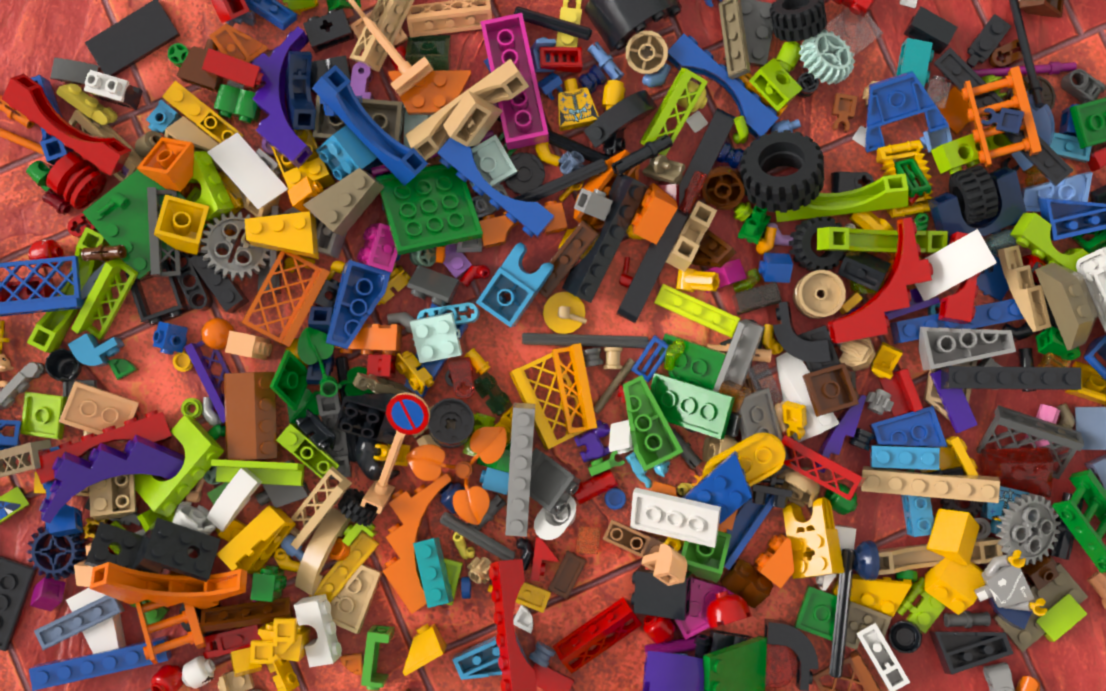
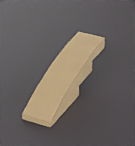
M1019 245L997 250L1011 294L1032 331L1036 332L1050 328L1051 324L1042 286H1035L1031 266H1023Z

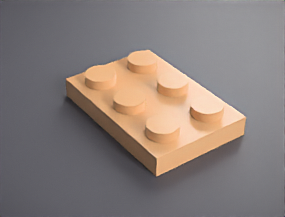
M75 381L59 422L99 435L107 427L115 425L116 428L124 426L125 421L134 417L139 402Z

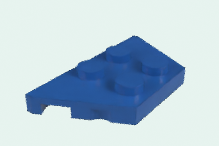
M734 451L682 497L721 507L720 524L752 497V491L746 481L744 469L740 465L738 453Z

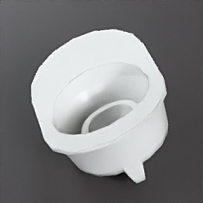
M572 496L567 500L565 509L558 513L557 516L548 512L544 507L540 510L534 521L535 533L544 540L556 539L567 527L571 526L576 517V502Z

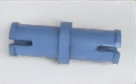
M595 42L588 48L587 51L599 63L598 67L601 70L603 69L612 80H620L624 76V73L613 62L614 58L604 51L599 42Z

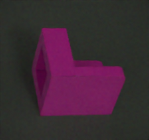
M44 577L34 586L30 606L52 611L62 602L66 582L52 578L46 579Z

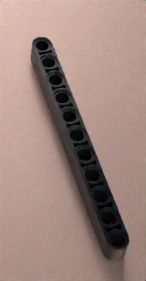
M717 108L679 185V207L658 243L654 244L651 242L616 313L617 315L636 323L702 189L704 179L710 172L734 124L733 119L736 118L735 116Z

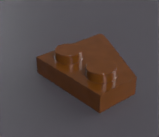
M707 229L691 264L721 268L736 254V251Z

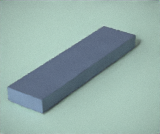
M106 595L34 630V633L42 650H45L125 610L120 600Z

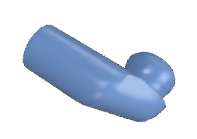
M665 63L658 73L645 74L642 79L643 84L649 88L663 85L671 66Z

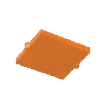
M953 86L936 106L948 122L950 130L957 135L969 122L967 109L970 108L968 100L964 101L962 93Z

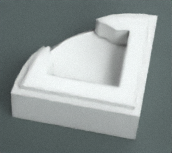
M521 605L514 617V625L531 634L533 629L532 614L526 606Z

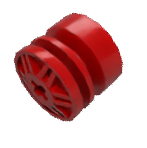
M74 151L64 155L54 164L47 175L46 185L56 194L64 196L65 201L71 203L74 208L79 210L90 205L99 196L106 184L107 178L103 172L93 165L89 166V162Z

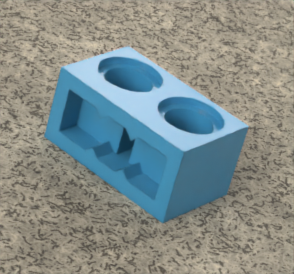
M901 495L907 535L913 537L931 535L934 518L930 497Z

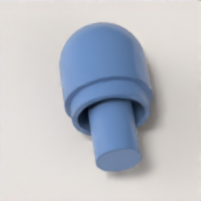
M799 119L791 122L789 120H782L772 126L771 132L790 130L793 133V130L801 127Z
M287 535L281 542V548L291 557L295 555L301 562L304 552L301 550L303 546L296 550L291 545L296 537Z

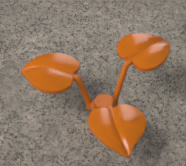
M482 427L477 429L470 438V448L477 454L470 461H461L457 465L444 464L445 451L433 444L414 448L406 455V460L413 473L425 481H431L439 477L442 470L441 467L455 469L456 475L464 479L465 490L455 492L453 507L463 520L479 525L489 508L490 499L487 491L480 486H473L469 489L468 477L473 473L472 464L479 457L486 464L494 463L501 458L507 442L506 430L504 427Z

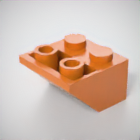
M654 183L647 189L631 224L634 234L657 244L678 206L676 200Z
M779 533L778 536L774 535L769 540L767 550L757 555L753 567L781 589L794 573L791 540Z

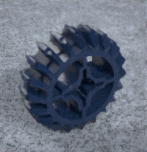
M46 525L45 527H39L37 529L38 533L31 535L34 541L27 543L32 547V549L26 552L32 554V557L28 559L29 562L34 561L35 563L32 569L39 568L38 575L46 574V579L54 577V580H59L61 577L65 579L70 574H75L74 565L81 562L80 560L87 558V556L82 554V552L86 551V547H83L82 544L87 541L86 539H80L83 532L64 537L52 535L48 547L44 548L45 541L51 534L47 531ZM65 538L69 541L70 545L65 542ZM57 547V548H59V550H65V551L60 552V553H59V552L56 553V551H50V550H51V549H55V548ZM72 553L69 562L63 567L66 555ZM45 556L50 559V563L46 560Z

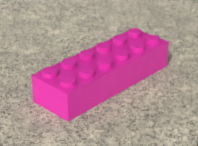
M518 13L480 21L491 72L511 59L529 85L528 88L514 98L498 102V107L503 111L500 117L507 149L512 150L549 142L548 129L523 14Z

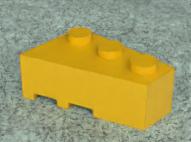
M268 505L216 555L231 571L243 569L247 573L253 574L265 565L296 523L281 508Z

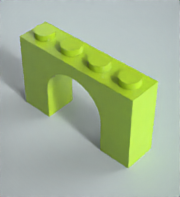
M186 415L170 431L183 445L185 450L184 464L179 473L167 481L161 476L134 474L135 490L153 512L165 517H169L175 511L181 501L190 493L198 481L203 478L211 467V459H218L224 452V449L198 421Z

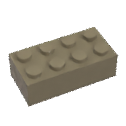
M317 94L313 138L317 142L324 143L334 133L346 126V124L338 116H325L324 105L320 104V97ZM362 98L361 105L369 116L387 134L402 144L405 113L403 102Z

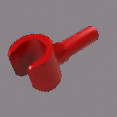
M625 257L624 268L619 279V284L626 288H629L633 277L627 275L630 257Z

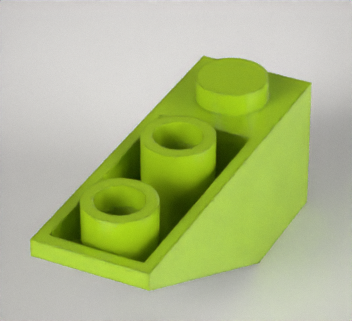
M289 424L276 439L277 442L321 479L332 466L335 469L340 466L326 451L319 450L309 440L310 435L306 437L296 427L297 424Z

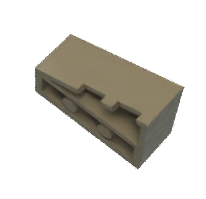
M358 168L303 205L332 232L344 236L384 186L370 173Z

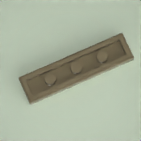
M724 0L719 2L718 5L728 77L733 80L750 73L751 70L741 0Z

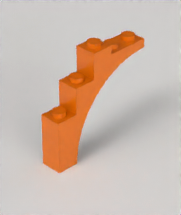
M441 471L439 477L432 480V484L427 487L423 484L414 490L416 494L414 496L409 489L405 492L401 489L391 496L393 500L389 502V505L403 525L401 526L398 522L388 529L390 534L386 536V539L399 556V559L395 556L386 562L385 565L387 567L383 570V573L411 614L427 604L413 543L418 541L421 522L431 501L444 486L453 480L449 472L443 474Z
M107 562L93 567L90 589L131 605L149 600L165 607L186 603L198 609H207L217 606L219 600L245 593L247 571L238 569L225 573L211 574L209 580L205 582L189 576L143 572Z

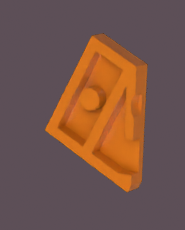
M227 23L209 35L221 53L248 63L268 50L266 45Z

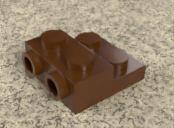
M845 363L802 376L816 417L851 408L859 404L858 392L853 388L851 372L846 368Z

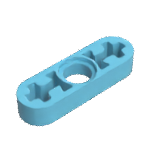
M461 303L424 309L419 312L417 319L426 318V314L431 317L436 316V312H438V315H441L445 311L451 310L454 313L455 324L462 325L477 321L480 311L473 303ZM469 307L474 311L471 314V318H468L466 315H460L461 320H459L457 309H459L460 313L467 312Z

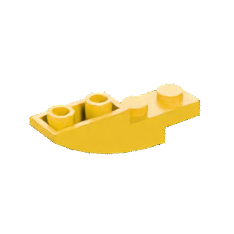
M176 80L162 96L219 143H222L237 132L241 137L244 136Z

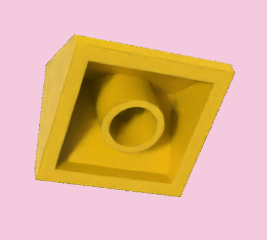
M1075 361L1072 367L1081 368V390H1065V393L1106 405V381L1092 366Z
M938 509L926 549L964 566H969L980 525L969 512Z

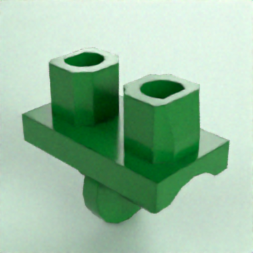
M755 205L753 212L746 218L740 229L738 238H746L748 243L758 244L771 220V216L766 215L767 208L763 210Z

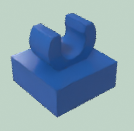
M552 72L538 82V88L548 98L554 100L552 91L557 89L559 93L563 92V88L560 86L563 82L557 74Z

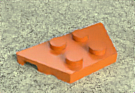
M440 70L430 72L400 97L408 114L433 115L463 93L468 79L470 80L471 70ZM388 71L392 82L402 75L400 71Z

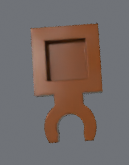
M842 93L835 94L832 115L837 116V119L832 125L834 131L837 130L838 123L844 125V132L849 130L850 122L848 118H854L857 96Z

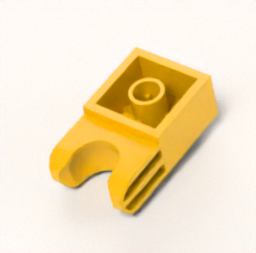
M825 497L817 498L813 502V513L809 521H806L802 509L797 504H786V507L783 508L786 536L791 540L793 579L844 573L838 530L835 529L831 503Z

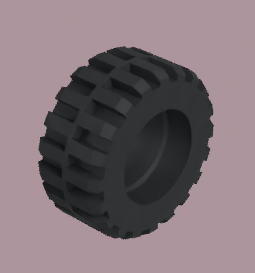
M784 130V132L772 131L769 135H761L759 140L755 139L750 143V147L748 146L744 150L740 160V172L745 195L751 203H756V206L763 210L767 208L769 212L774 213L775 211L787 213V210H799L800 206L805 207L810 204L811 199L815 200L823 189L825 180L823 152L820 150V146L807 135L804 137L802 133L797 131L791 133L790 130ZM781 166L798 169L797 172L783 177L767 174L769 170Z

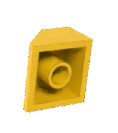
M945 557L925 573V591L959 615L976 601L977 596L974 590L985 585L981 576L984 571L971 561L969 566H964Z

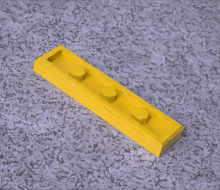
M362 531L350 545L348 557L343 561L335 563L320 582L314 596L326 594L327 601L331 604L332 600L341 592L345 584L380 543Z

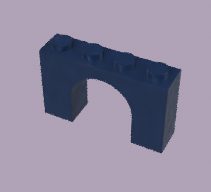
M1005 166L989 173L998 196V211L994 217L967 225L962 217L956 196L946 192L928 200L936 231H948L947 246L949 245L950 235L956 232L970 234L978 229L981 236L984 237L989 234L998 233L1007 226L1016 225L1022 214L1027 213L1015 170Z

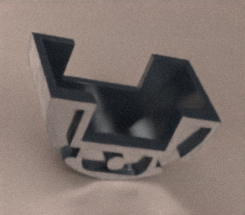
M590 0L585 6L584 11L612 52L615 49L619 51L626 47L630 35L634 32L639 33L647 28L648 23L652 21L658 22L668 16L671 18L681 12L682 6L678 0Z

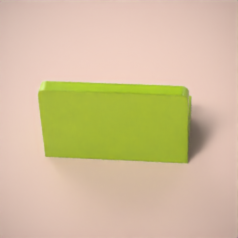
M1067 594L1047 610L1045 615L1040 616L1036 623L1045 632L1044 636L1049 642H1055L1084 618L1087 613L1070 594Z

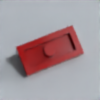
M908 368L893 372L891 379L879 377L882 390L892 395L890 401L894 402L891 409L893 417L923 409Z

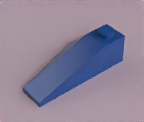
M352 260L345 263L327 334V344L348 349L367 318L384 296L391 272Z

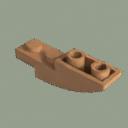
M612 519L603 537V540L640 557L659 552L660 544L664 543L659 539Z

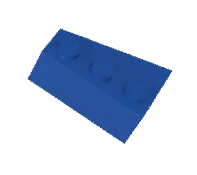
M1038 198L1041 217L1051 224L1050 238L1052 241L1106 229V204Z

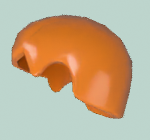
M213 318L202 327L201 340L210 349L223 350L227 345L229 331L235 332V329L227 320Z

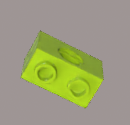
M775 58L761 67L749 80L777 112L791 102L802 90V87Z

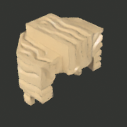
M868 337L843 342L840 347L843 354L839 362L841 364L845 363L846 367L853 371L869 368L876 355L871 339Z

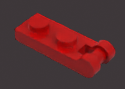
M260 625L244 626L204 636L206 643L205 651L203 652L204 658L208 659L251 647L252 640H262L258 634ZM213 641L217 642V649L213 648Z

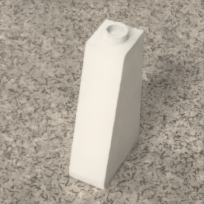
M89 587L66 601L73 612L106 595L91 590ZM120 613L82 631L93 654L126 646Z

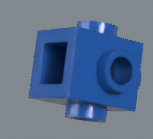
M159 321L157 330L153 335V346L161 348L160 352L173 355L174 351L182 353L187 342L188 328Z

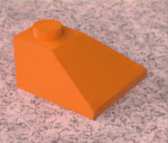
M161 137L137 169L165 189L181 192L193 177L194 144L188 141Z

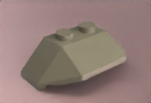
M1050 263L1035 269L1067 351L1085 344L1099 314L1083 274L1056 263Z

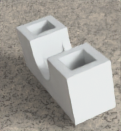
M326 594L302 598L294 604L298 625H310L316 630L318 638L311 640L304 646L309 667L333 664L342 656V647L336 636V624L332 620L331 604L327 601Z

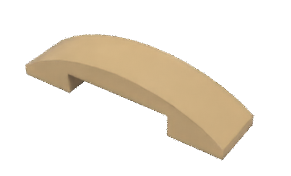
M332 508L312 536L297 572L295 586L311 596H314L323 576L320 575V572L337 537L343 536L351 520L345 517L346 514H342L335 508Z

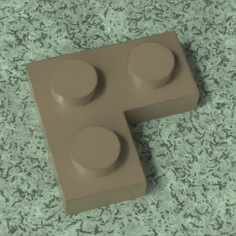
M850 601L845 646L857 650L860 639L856 633L876 623L885 637L892 617Z

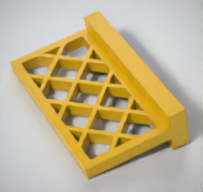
M552 353L509 373L522 402L535 404L534 427L545 450L585 432L567 434L566 430L564 437L558 440L554 435L553 431L556 424L566 427V424L557 421L560 411L563 410L561 401L559 406L548 402L551 391L560 393L558 389L553 388L557 377L556 371L552 372L544 369L546 360L553 357ZM542 362L541 367L536 366L537 364ZM531 367L540 370L536 381L528 379L524 370ZM542 371L554 375L550 386L539 383ZM566 372L563 379L566 385L571 387L572 382ZM537 385L549 389L545 401L536 397ZM571 393V394H569L568 397H571V398L574 399V401H575V406H574V408H575L576 405L578 404V398H577L574 394ZM546 405L558 409L554 420L545 416ZM576 414L571 418V425Z

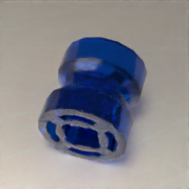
M593 65L589 68V73L578 77V81L583 88H588L591 95L596 91L598 85H604L607 82V78L598 66Z
M725 142L716 161L728 163L729 167L736 169L744 150L740 148L734 149L730 143Z

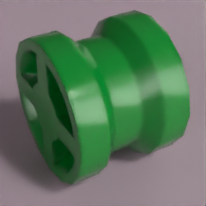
M181 43L173 44L168 49V58L175 66L180 68L190 50Z

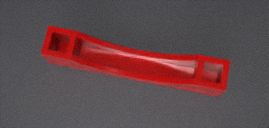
M25 74L10 78L2 100L8 103L12 109L21 112L29 121L38 124L49 135L55 136L66 147L73 149L83 159L96 165L103 173L111 176L122 170L132 151L114 137L102 138L92 136L71 126L52 107L42 86Z
M158 410L146 413V418L137 421V418H132L125 421L122 427L116 428L115 425L102 430V434L94 436V433L81 437L80 442L75 444L72 441L59 445L60 449L53 452L50 449L38 452L41 468L36 469L41 484L58 480L54 478L52 466L56 458H61L64 452L81 458L92 449L97 448L100 443L106 444L114 441L133 440L135 435L155 443L172 438L173 436L164 413H159Z
M523 559L490 563L489 577L493 585L491 598L495 604L494 623L497 625L498 633L496 635V644L500 652L498 665L500 670H502L501 690L537 691L535 670L528 664L521 653L514 631L513 614L515 602L525 582Z

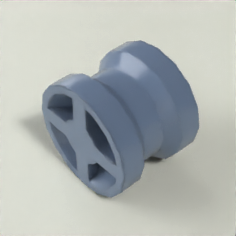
M537 641L536 649L530 653L529 658L547 668L550 664V658L555 655L556 651L548 645Z

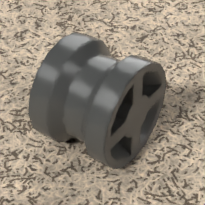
M601 347L582 350L585 367L604 364L600 358Z

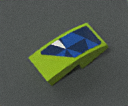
M18 486L0 497V524L30 505Z

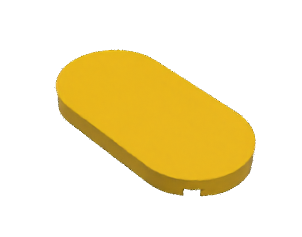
M762 432L751 435L711 458L704 466L703 479L730 454L736 451L739 456L740 465L744 469L746 481L751 487L782 468L786 454L784 445L778 437L770 433Z

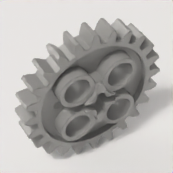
M230 212L229 218L221 214V221L213 218L214 225L208 223L207 229L209 231H203L205 238L201 239L200 244L204 246L201 247L200 251L201 253H207L203 256V261L210 260L208 268L215 266L214 274L222 271L223 279L228 274L231 275V281L235 279V275H238L241 281H243L245 274L251 279L252 271L259 274V267L265 269L266 263L264 261L270 260V256L267 255L270 254V249L256 247L245 241V219L250 218V214L246 218H242V212H239L238 217H234L233 212ZM227 229H231L235 231L236 234L234 236H228L225 234L224 231ZM244 230L240 246L236 250L233 261L229 263L228 260L232 254L233 246L237 242L240 231ZM219 248H224L228 251V253L226 255H220L216 252V250ZM245 256L248 262L240 263L237 258Z
M1029 493V495L1022 494L1021 498L1015 497V503L1009 501V509H1002L1005 516H999L1002 524L996 525L997 528L1001 529V532L996 534V536L1002 538L998 542V545L1003 546L1001 552L1006 553V555H1012L1015 550H1020L1022 553L1018 559L1026 558L1025 565H1028V563L1035 564L1036 560L1042 561V555L1049 556L1047 550H1054L1052 542H1058L1055 534L1060 533L1059 530H1056V526L1061 524V522L1055 521L1059 515L1054 512L1055 509L1050 505V500H1046L1043 496Z

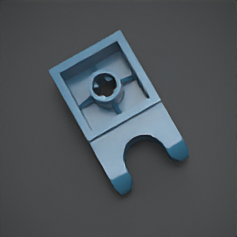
M521 242L515 245L476 301L479 306L510 328L516 326L554 270V265L548 262L542 264L535 273L530 274L526 272L522 266V260L527 252V248ZM504 293L511 294V301H505Z

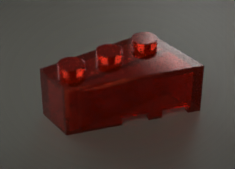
M1049 448L981 449L980 468L982 476L999 477L1000 486L1051 498L1054 462Z

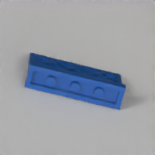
M78 256L0 263V268H5L9 272V275L3 282L0 280V292L4 288L12 294L6 302H0V317L81 309L85 303L81 299ZM72 261V271L68 275L64 274L59 268L65 262ZM43 264H48L53 268L46 278L38 272ZM22 266H26L31 270L24 280L16 274ZM56 272L65 278L58 287L49 281ZM35 274L43 280L36 290L28 284ZM13 276L21 282L15 291L6 285ZM68 281L74 285V295H66L61 291ZM46 284L55 290L47 298L39 293ZM24 286L33 292L26 300H23L18 295Z

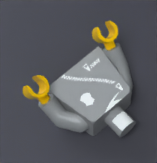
M1015 550L1012 555L1007 554L993 557L985 571L981 574L986 585L974 590L978 600L982 602L992 597L995 604L1000 608L1033 611L1038 616L1045 615L1048 609L1040 608L1039 606H1044L1046 601L1043 598L1037 599L1035 603L1032 601L1034 596L1021 570L1026 558L1018 559L1022 552Z

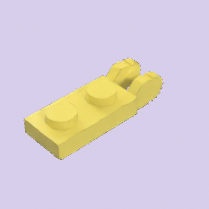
M563 0L560 19L580 25L582 0H576V9L568 8L570 0ZM561 32L557 33L556 47H577L578 37Z
M76 84L62 85L57 89V95L101 125L113 123L118 118L113 109L102 106L96 98L87 95Z

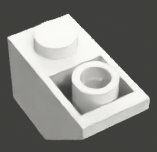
M629 420L611 424L610 452L617 450L618 454L634 450Z

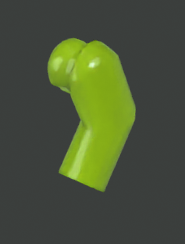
M738 116L733 119L737 132L733 135V140L736 144H743L748 140L749 130L744 116Z

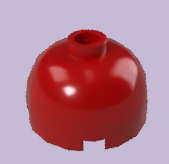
M728 591L715 594L716 599L709 603L706 611L710 629L752 616L750 608L743 597L737 594L729 595Z

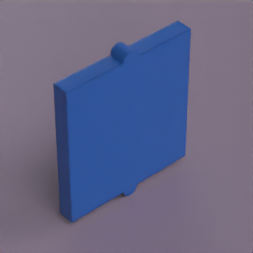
M993 255L997 262L994 264L993 272L989 273L985 269L984 274H980L977 277L976 285H978L979 290L984 295H989L998 301H1002L1009 286L1003 273L1000 259Z

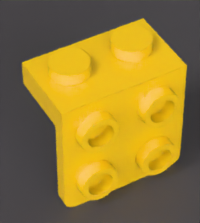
M950 436L945 439L948 447H937L940 448L939 468L941 470L962 467L964 475H978L976 471L978 469L972 458H969L966 452L967 446L961 438ZM920 469L921 473H928V472L936 471V470Z

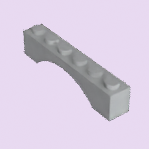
M514 402L506 536L527 537L535 404Z

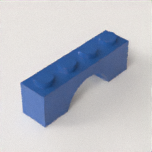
M41 75L32 77L33 81L42 86L50 104L62 117L50 81ZM41 127L42 141H40L48 163L54 165L64 155L74 152L73 149L66 147L62 141L55 136L49 135Z
M59 446L50 448V451L53 452L60 448ZM54 481L43 484L46 490V498L44 499H49L52 493L50 488ZM65 504L55 515L51 523L45 522L47 531L55 537L82 533V511Z

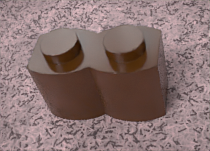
M738 559L721 579V583L726 589L742 596L748 606L756 608L770 595L774 586L767 577L756 572L749 563L742 559Z

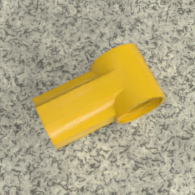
M871 211L853 213L849 218L860 229L894 230L886 220L878 218Z
M690 268L683 272L679 269L676 290L716 292L720 284L719 274Z

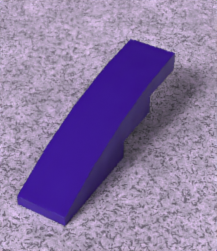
M859 395L858 405L844 409L837 419L839 424L830 429L818 453L827 458L830 457V454H840L845 436L854 437L867 396ZM816 462L817 468L822 466ZM826 469L819 470V472L825 473Z

